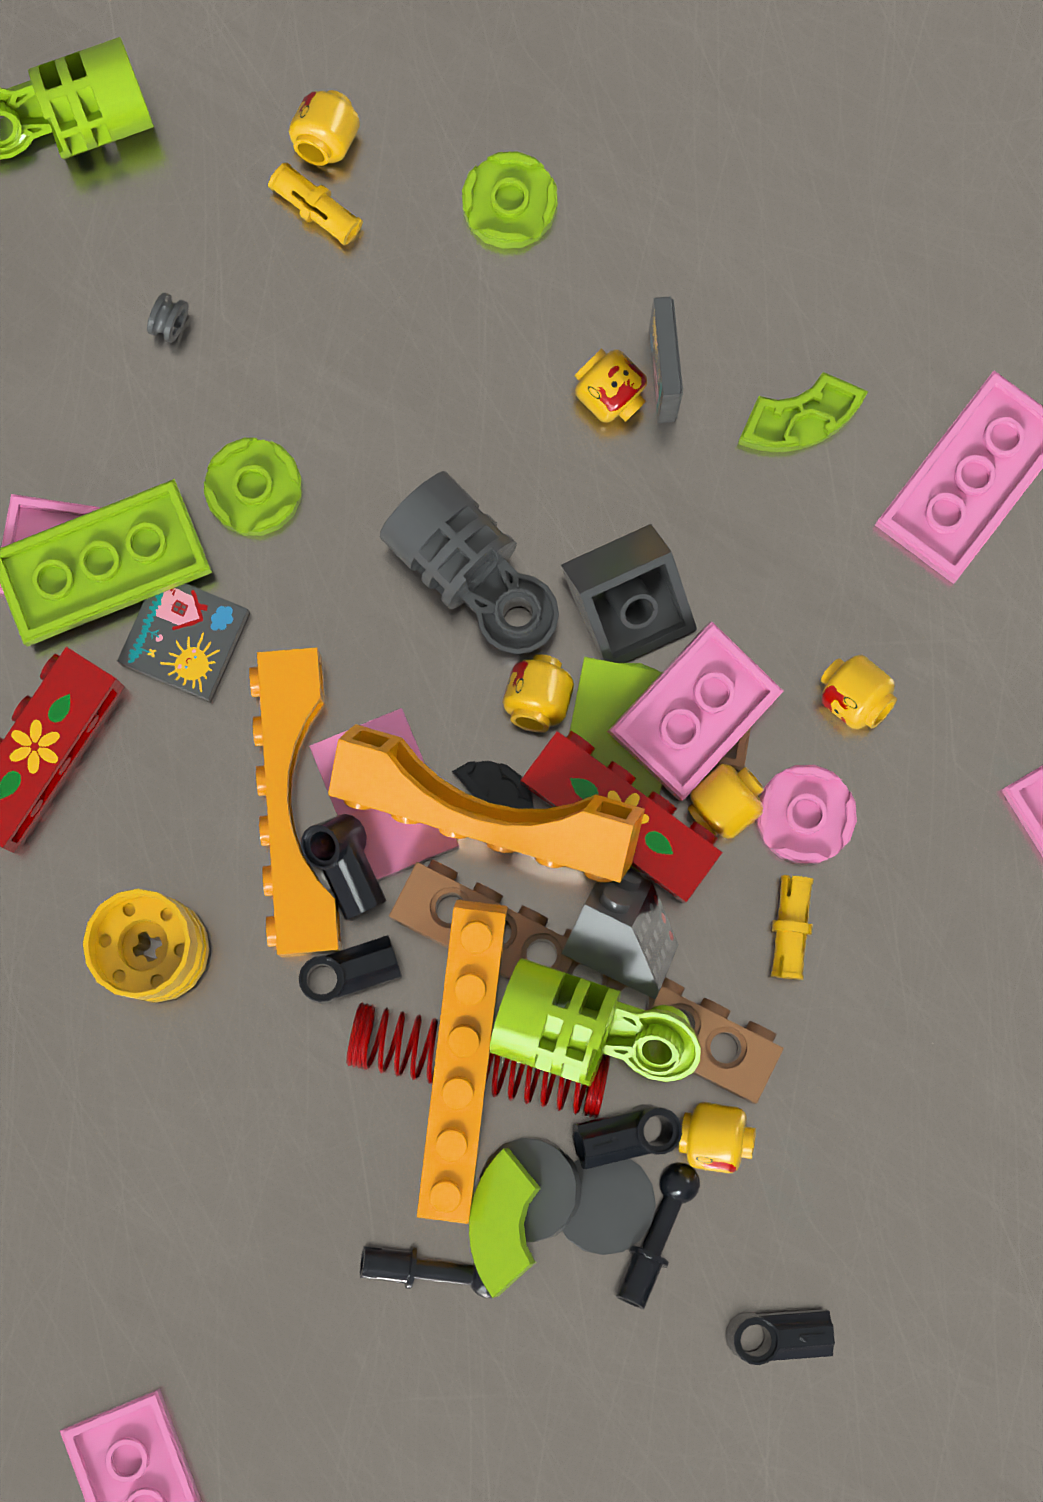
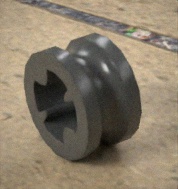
M162 293L151 310L147 324L148 333L155 336L160 332L164 334L165 341L174 342L185 324L189 309L188 302L179 300L175 303L172 301L170 294Z

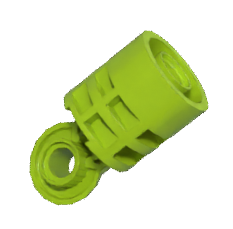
M121 37L28 69L29 81L10 88L0 87V116H4L0 119V160L18 155L25 151L35 138L52 132L61 158L66 159L154 128Z
M520 958L505 990L494 1024L489 1048L490 1053L591 1086L603 1054L624 1060L635 1072L648 1079L670 1082L682 1080L695 1071L700 1063L701 1046L694 1029L690 1026L687 1016L673 1006L659 1005L646 1011L620 1002L621 991Z

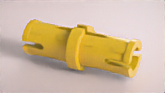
M288 162L282 163L271 176L268 187L300 210V217L309 223L312 221L316 222L337 238L344 246L356 237L362 227L363 220L353 215L331 198V191L324 185L317 187L292 168Z
M781 875L778 918L772 921L771 930L776 932L771 977L803 980L807 935H812L813 925L808 923L814 879L793 875L790 878L791 876Z

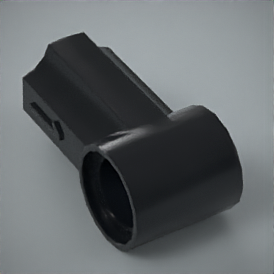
M348 814L338 815L310 826L304 831L301 838L303 856L310 865L322 869L345 920L387 901L363 851L367 839L365 828L357 818Z
M389 935L326 956L313 957L306 961L300 970L299 986L304 995L312 1002L326 1004L338 998L401 978L402 975ZM326 966L335 971L337 983L331 992L320 995L310 990L308 977L313 969Z
M641 1104L634 1107L631 1111L573 1124L575 1151L583 1169H590L651 1153L656 1155L666 1154L674 1150L682 1136V1125L679 1118L672 1111L651 1104ZM657 1116L662 1124L660 1136L656 1140L648 1142L644 1136L645 1123L649 1118Z
M828 1309L770 1314L745 1312L734 1317L726 1330V1341L733 1354L753 1365H762L776 1360L833 1356L835 1345L834 1328ZM751 1325H760L765 1335L762 1346L756 1351L745 1352L741 1345L742 1333Z

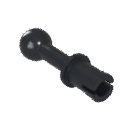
M673 1163L663 1170L659 1180L663 1198L642 1248L637 1246L630 1247L629 1252L633 1256L616 1297L634 1307L645 1308L661 1268L668 1267L669 1262L661 1257V1254L682 1204L694 1199L699 1192V1175L693 1167L686 1163Z
M363 1246L360 1261V1278L404 1283L407 1289L412 1288L414 1279L470 1285L477 1295L483 1298H492L478 1274L475 1263L472 1265L417 1258V1248L412 1246L409 1248V1251Z

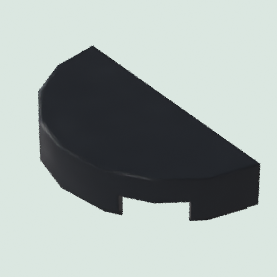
M471 761L452 771L456 779L474 797L493 804L518 809H534L531 791L520 784L522 776L506 764L492 761Z

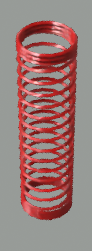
M361 1002L357 1008L351 1031L346 1064L348 1066L352 1065L353 1068L357 1066L358 1069L361 1067L364 1070L369 1069L379 1047L378 1070L380 1073H384L395 1050L394 1072L396 1077H399L406 1067L412 1049L410 1067L412 1080H416L419 1077L428 1053L427 1081L431 1084L434 1075L432 1063L438 1020L436 1018L432 1019L416 1069L422 1018L420 1014L416 1016L407 1049L399 1068L405 1012H400L391 1046L383 1065L389 1009L388 1007L385 1008L375 1043L367 1062V1049L372 1032L375 1006ZM490 1053L487 1078L495 1055L492 1095L496 1097L501 1090L510 1059L505 1058L498 1080L500 1056ZM603 1054L591 1086L587 1087V1085L582 1084L581 1087V1083L576 1082L573 1113L575 1115L580 1111L587 1088L583 1115L585 1117L588 1115L590 1118L593 1116L595 1119L599 1116L610 1064L609 1055L605 1056ZM511 1060L508 1085V1099L510 1101L516 1096L525 1068V1064L521 1063L514 1083L516 1061ZM528 1065L524 1092V1102L526 1104L532 1100L541 1071L536 1068L531 1084L532 1067ZM546 1071L543 1072L540 1105L542 1108L547 1106L556 1075L551 1073L547 1087L549 1072ZM563 1077L559 1078L558 1111H561L564 1107L572 1081L567 1079L564 1087L565 1078Z

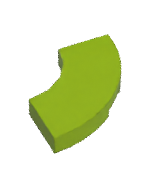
M823 372L812 388L797 397L776 400L759 396L738 444L768 452H789L816 445L836 434L853 418L868 391Z
M503 1148L482 1175L474 1193L469 1219V1238L473 1260L478 1274L492 1298L499 1297L536 1263L526 1245L524 1222L529 1204L541 1187L509 1148Z

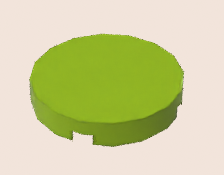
M518 151L498 152L487 157L486 161L482 162L478 167L476 165L468 173L462 189L463 215L471 231L483 242L501 249L523 248L538 241L551 228L558 207L557 185L549 172L544 169V165L535 157Z
M244 437L228 443L212 457L207 468L208 472L204 481V495L210 511L225 528L240 535L263 536L281 529L294 517L302 500V478L294 458L281 445L272 441L268 442L266 440H258L257 438Z

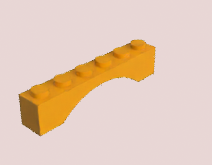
M318 648L257 652L258 667L249 668L251 695L252 697H260L261 716H253V737L255 746H263L264 765L256 766V784L258 796H266L268 815L259 816L261 845H270L271 865L263 866L262 869L265 896H273L274 916H266L268 947L276 946L277 955L280 957L335 953L342 950L339 905L336 899L321 884L303 856L301 844L296 833L292 809L293 776L299 750L311 724L325 706L322 657Z
M357 724L338 739L328 792L329 796L344 800L347 806L354 809H376L391 814L394 820L401 823L426 824L439 828V832L447 837L457 839L469 837L486 842L487 846L494 851L501 853H513L516 851L535 857V860L544 866L552 868L566 866L584 872L585 876L591 880L604 883L612 881L620 883L631 867L645 811L644 808L596 794L573 804L547 809H518L489 803L464 793L440 778L417 757L403 738Z
M456 900L453 907L417 1218L469 1224L490 1053L489 1047L508 906Z

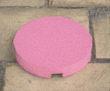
M794 765L783 770L769 781L759 797L763 805V813L756 820V826L764 844L779 858L797 865L819 864L836 856L850 841L857 823L856 802L851 791L848 790L842 779L833 771L817 765Z

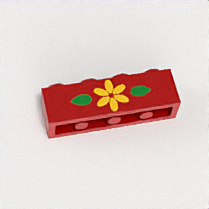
M65 647L60 656L54 654L46 662L40 674V679L43 680L32 697L27 695L21 700L12 715V721L15 722L4 739L0 737V847L12 853L16 851L125 687L117 678L68 647Z
M556 731L522 777L520 784L551 807L573 804L596 794L644 808L645 811L632 866L680 902H687L723 853L714 846L718 838L695 821L692 822L690 827L683 824L673 816L677 808L658 793L652 791L647 797L634 788L632 784L636 778L617 763L611 761L607 767L591 756L595 748L578 734L570 731L567 737Z

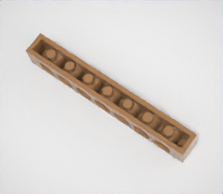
M431 859L428 867L416 862L389 914V918L449 949L452 923H446L438 917L437 907L439 902L445 897L456 896L465 901L501 905L500 902L503 895L476 882L473 890L456 882L455 879L458 872ZM521 905L518 913L508 908L506 922L509 924L512 932L510 939L503 945L499 975L510 980L519 959L527 960L529 947L539 941L551 944L556 951L557 959L550 968L573 975L574 970L583 964L561 954L572 930L567 928L562 936L545 927L548 918L523 905ZM601 973V985L619 991L628 988V986ZM665 977L656 999L645 995L647 999L645 1010H650L659 1005H668L687 1013L691 1018L692 1028L701 1046L700 1063L693 1074L752 1104H757L784 1049L773 1043L777 1034L752 1021H749L746 1028L728 1020L727 1018L731 1011L703 997L700 1005L681 996L685 987ZM720 1033L731 1035L738 1046L736 1057L729 1063L717 1061L711 1053V1042Z

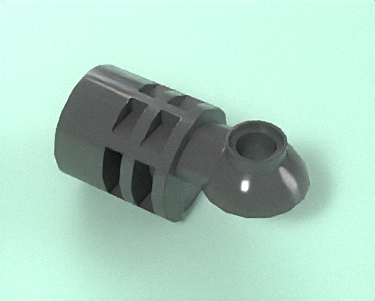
M442 471L435 474L419 485L399 504L380 531V539L411 570H418L422 574L421 581L428 588L436 589L442 595L441 601L448 608L454 609L465 602L477 615L479 629L490 644L501 651L514 654L536 650L547 643L556 630L559 617L556 597L548 585L534 576L518 573L507 562L514 553L517 542L510 535L503 534L497 528V522L490 515L483 514L478 509L479 504L449 473ZM515 606L525 607L532 614L530 621L519 627L507 623L504 616L510 608Z

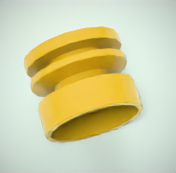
M142 889L116 893L100 904L87 922L83 940L86 965L97 983L115 995L155 1003L177 999L193 988L206 969L210 950L206 928L193 910L180 901L166 895ZM150 938L162 942V946L155 950L157 958L145 956L144 951L151 947Z

